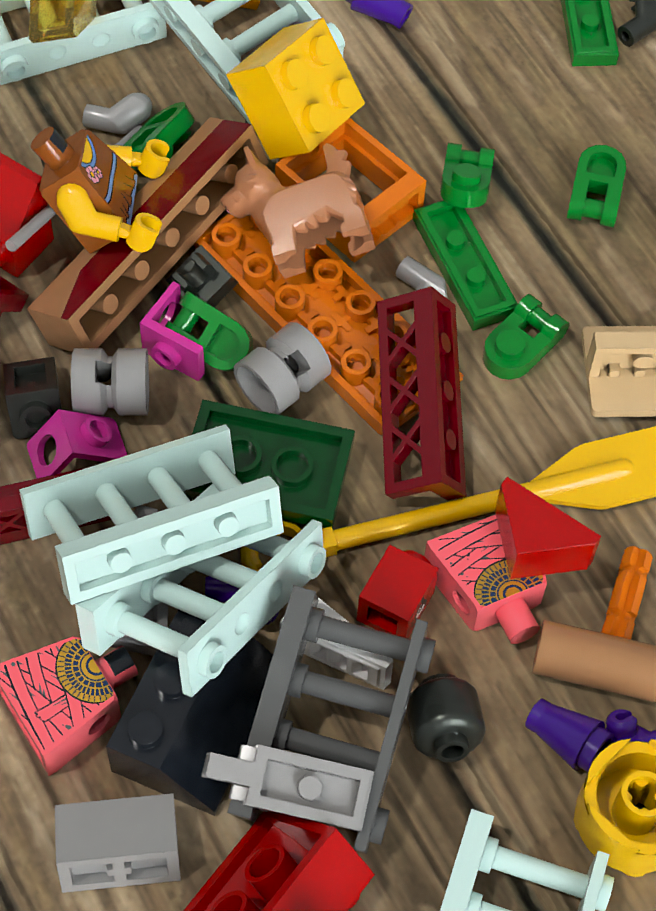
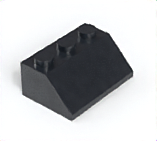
M178 609L169 629L190 637L206 621ZM252 637L225 664L223 670L216 678L210 679L193 697H190L182 692L178 658L157 649L106 746L111 772L162 794L173 793L174 799L215 816L229 789L230 783L201 777L206 754L212 752L238 758L240 746L247 745L273 654Z

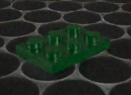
M202 399L192 435L226 424L230 429L235 476L241 484L270 476L279 486L282 520L307 525L314 519L322 522V528L332 526L333 529L354 444L355 430ZM210 482L183 492L190 501H193L213 483Z

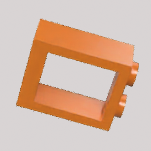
M350 117L310 153L282 157L275 164V176L279 179L282 186L288 187L313 179L327 170L323 146L326 143L338 150L347 151L346 161H350L352 166L383 191L364 206V213L369 221L375 247L412 220L414 209L424 206L427 180ZM336 232L335 238H326L354 263L368 253L365 252L352 256L348 248V243L351 239L350 237H343L340 232Z

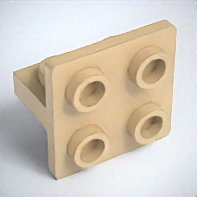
M656 326L584 327L581 338L591 415L593 417L656 416Z

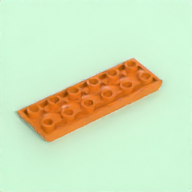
M227 214L213 223L193 244L195 249L202 245L239 282L233 290L276 333L290 322H297L307 328L322 344L329 356L332 366L331 374L324 381L378 434L383 435L377 302L384 299L326 244H316L315 249L305 250L306 272L284 278L278 269V265L275 264L270 243L257 227L251 215L240 219ZM399 313L394 314L395 334L402 339L411 325ZM408 352L397 368V381L405 386L417 369L416 356L411 352ZM459 371L461 382L464 375ZM411 400L400 414L399 427L419 412V405Z

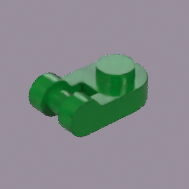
M175 103L155 114L123 146H132V152L142 153L149 140L159 139L169 145L170 149L166 157L170 159L173 156V146L183 142L191 135L190 127L195 122V118L186 103ZM131 166L135 171L138 170V167Z
M448 142L440 188L441 198L445 202L460 208H475L485 204L488 199L495 149L481 147L480 152L462 149V144Z
M595 145L588 147L582 152L576 170L566 218L581 221V217L600 220L599 225L614 228L626 172V160L617 149L607 145ZM591 192L605 195V200L586 198V194Z
M188 290L179 302L183 307L174 322L168 320L165 327L201 345L204 349V362L222 371H234V365L254 350L253 338L242 324ZM201 317L209 323L198 339L191 334V331Z
M527 294L520 300L514 311L485 340L483 351L485 368L492 375L501 379L511 380L520 378L532 369L564 337L570 323L558 314L553 316L542 309V302L531 294ZM529 325L539 331L534 338L523 331Z

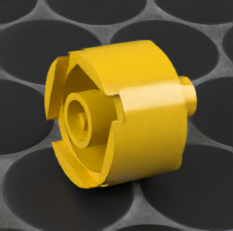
M625 739L612 743L594 759L578 794L573 820L582 841L594 856L597 851L608 853L610 855L607 866L622 871L627 876L640 877L646 873L656 871V740L630 742L631 739ZM641 803L646 808L639 809L635 805Z

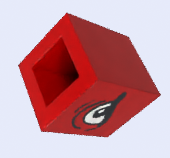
M389 545L359 595L356 620L375 630L409 638L415 627L416 619H420L435 592L439 568L431 565L425 556L416 551H402Z

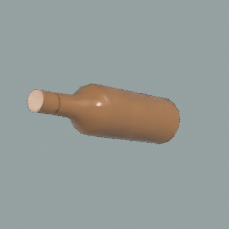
M543 620L532 674L656 703V645Z

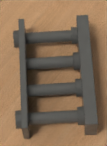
M293 585L247 746L255 747V745L259 744L374 771L362 831L352 830L358 832L354 850L367 854L370 842L381 845L390 810L381 808L380 804L416 672L428 673L436 640L426 638L428 622L416 619L412 638L408 639L325 616V610L317 608L319 600L316 591ZM318 638L404 661L396 695L309 671V665L301 663L307 641L317 643ZM302 694L388 717L389 721L381 751L294 728L293 721L285 719L291 696L300 699ZM231 799L227 813L254 822L259 810L268 812V810L242 805L243 801Z

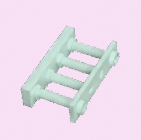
M0 0V85L20 81L24 78L166 38V21L150 2L143 4L141 0H121L125 9L100 16L93 0H72L82 21L56 28L44 2L47 0ZM27 7L39 34L12 41L1 13Z
M149 0L249 124L251 122L226 74L241 63L242 55L268 40L284 27L322 18L307 0H274L281 9L232 40L228 38L222 40L215 32L213 23L250 0H214L204 7L200 4L194 6L190 0ZM330 22L327 26L343 57L344 38L339 29Z
M226 424L19 489L28 534L31 540L56 533L62 544L55 546L63 591L71 605L284 533L279 486L270 476L241 484L235 476L230 429ZM210 482L219 490L217 493L190 501L183 492ZM161 499L168 508L138 518L131 509ZM109 516L115 524L114 527L84 536L78 526Z
M211 484L196 499L217 493L219 490L214 484ZM312 519L291 540L275 535L246 545L245 547L272 557L259 571L217 555L76 603L75 607L82 648L101 656L111 645L125 635L178 658L182 692L193 697L210 679L216 678L223 670L225 664L289 602L293 585L303 588L311 579H315L321 573L326 562L322 522ZM196 570L235 586L239 590L224 604L178 584L187 575ZM162 602L206 622L188 637L143 616L155 605Z
M471 809L440 911H511L482 901L483 894L472 891L477 872L481 871L489 874L491 869L581 898L578 911L606 910L614 883V877L605 875L610 854L597 851L586 875L498 846L499 839L488 836L494 816Z

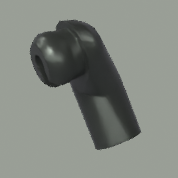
M629 0V2H635V5L631 7V10L635 12V17L620 26L617 31L620 41L625 46L630 47L656 30V0Z

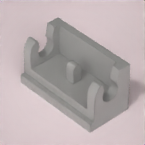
M173 793L55 805L56 866L62 893L181 881Z

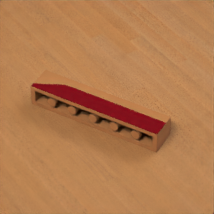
M210 117L170 158L165 172L156 179H150L135 195L131 225L136 215L142 212L152 214L162 221L158 237L150 250L143 253L136 252L128 246L124 238H119L118 242L112 241L92 254L84 248L35 299L27 310L50 346L73 352L74 348H98L223 213L225 208L221 204V197L235 186L236 173L246 164L244 147L248 146L265 166L269 163L252 124Z

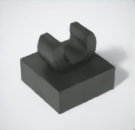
M202 245L166 280L169 284L173 281L180 284L182 297L188 290L213 307L239 283Z

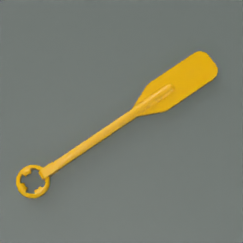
M656 426L581 444L573 448L530 482L520 485L550 504L596 510L610 509L656 497ZM500 489L334 530L332 526L323 528V547L326 550V557L337 555L338 550L495 512ZM283 521L284 533L281 534L294 538L302 529L296 524ZM245 546L241 547V564L259 571L262 568L259 552Z

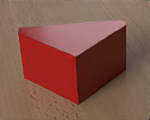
M509 477L505 478L500 486L495 514L510 579L587 570L593 562L601 535Z

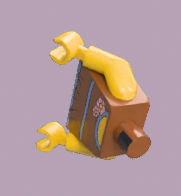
M53 127L45 128L33 139L31 149L45 162L39 188L41 195L90 254L112 241L118 242L119 238L126 239L128 246L136 252L143 253L153 247L162 227V221L152 214L142 212L136 215L131 225L138 179L137 172L131 166L138 167V170L150 179L160 177L170 162V159L166 157L170 149L166 142L152 139L147 142L142 153L132 152V146L105 144L88 129H81L67 139H64Z

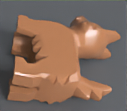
M328 143L323 146L327 164L326 174L288 187L282 186L275 174L258 160L248 146L244 147L246 164L236 173L235 186L223 195L220 200L227 212L235 218L241 219L250 215L254 218L257 227L270 243L275 264L278 265V269L284 278L306 272L305 250L315 249L316 244L325 245L326 238H335L336 232L342 233L343 237H350L351 241L348 243V248L352 256L376 248L369 221L364 213L362 198L355 184L350 179L352 164L350 161H346L348 153L345 150H338Z

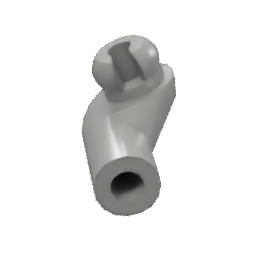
M131 93L111 108L87 104L83 112L82 123L84 127L116 134H128L134 127L142 124L149 118L152 111V102L144 93Z
M410 256L402 260L396 270L395 276L414 288L415 291L432 286L447 298L446 281L443 277Z

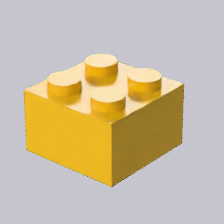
M324 18L284 27L226 74L270 160L310 153L365 104Z

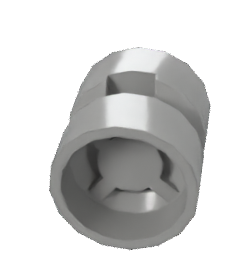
M290 322L266 341V348L257 347L234 365V375L239 387L252 405L259 411L279 415L299 399L300 392L307 393L329 376L332 366L329 356L318 339L304 326L297 322Z
M74 348L71 360L73 412L104 416L108 408H114L119 416H148L149 357L147 348H118L113 356H108L103 348ZM111 379V385L101 383Z

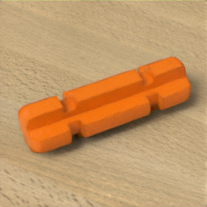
M629 546L624 550L601 633L627 639L632 638L635 619L638 615L647 582V575L653 559L652 554L648 550L639 549L636 546Z

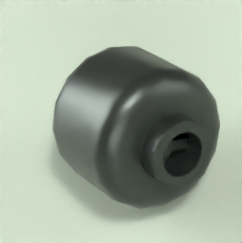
M436 674L424 679L410 694L406 710L411 736L416 749L425 756L442 762H456L464 759L469 752L473 751L483 741L486 727L475 687L469 682L451 674Z

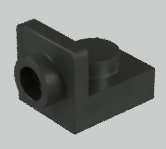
M54 356L3 364L5 398L15 439L33 437L58 409L62 410Z

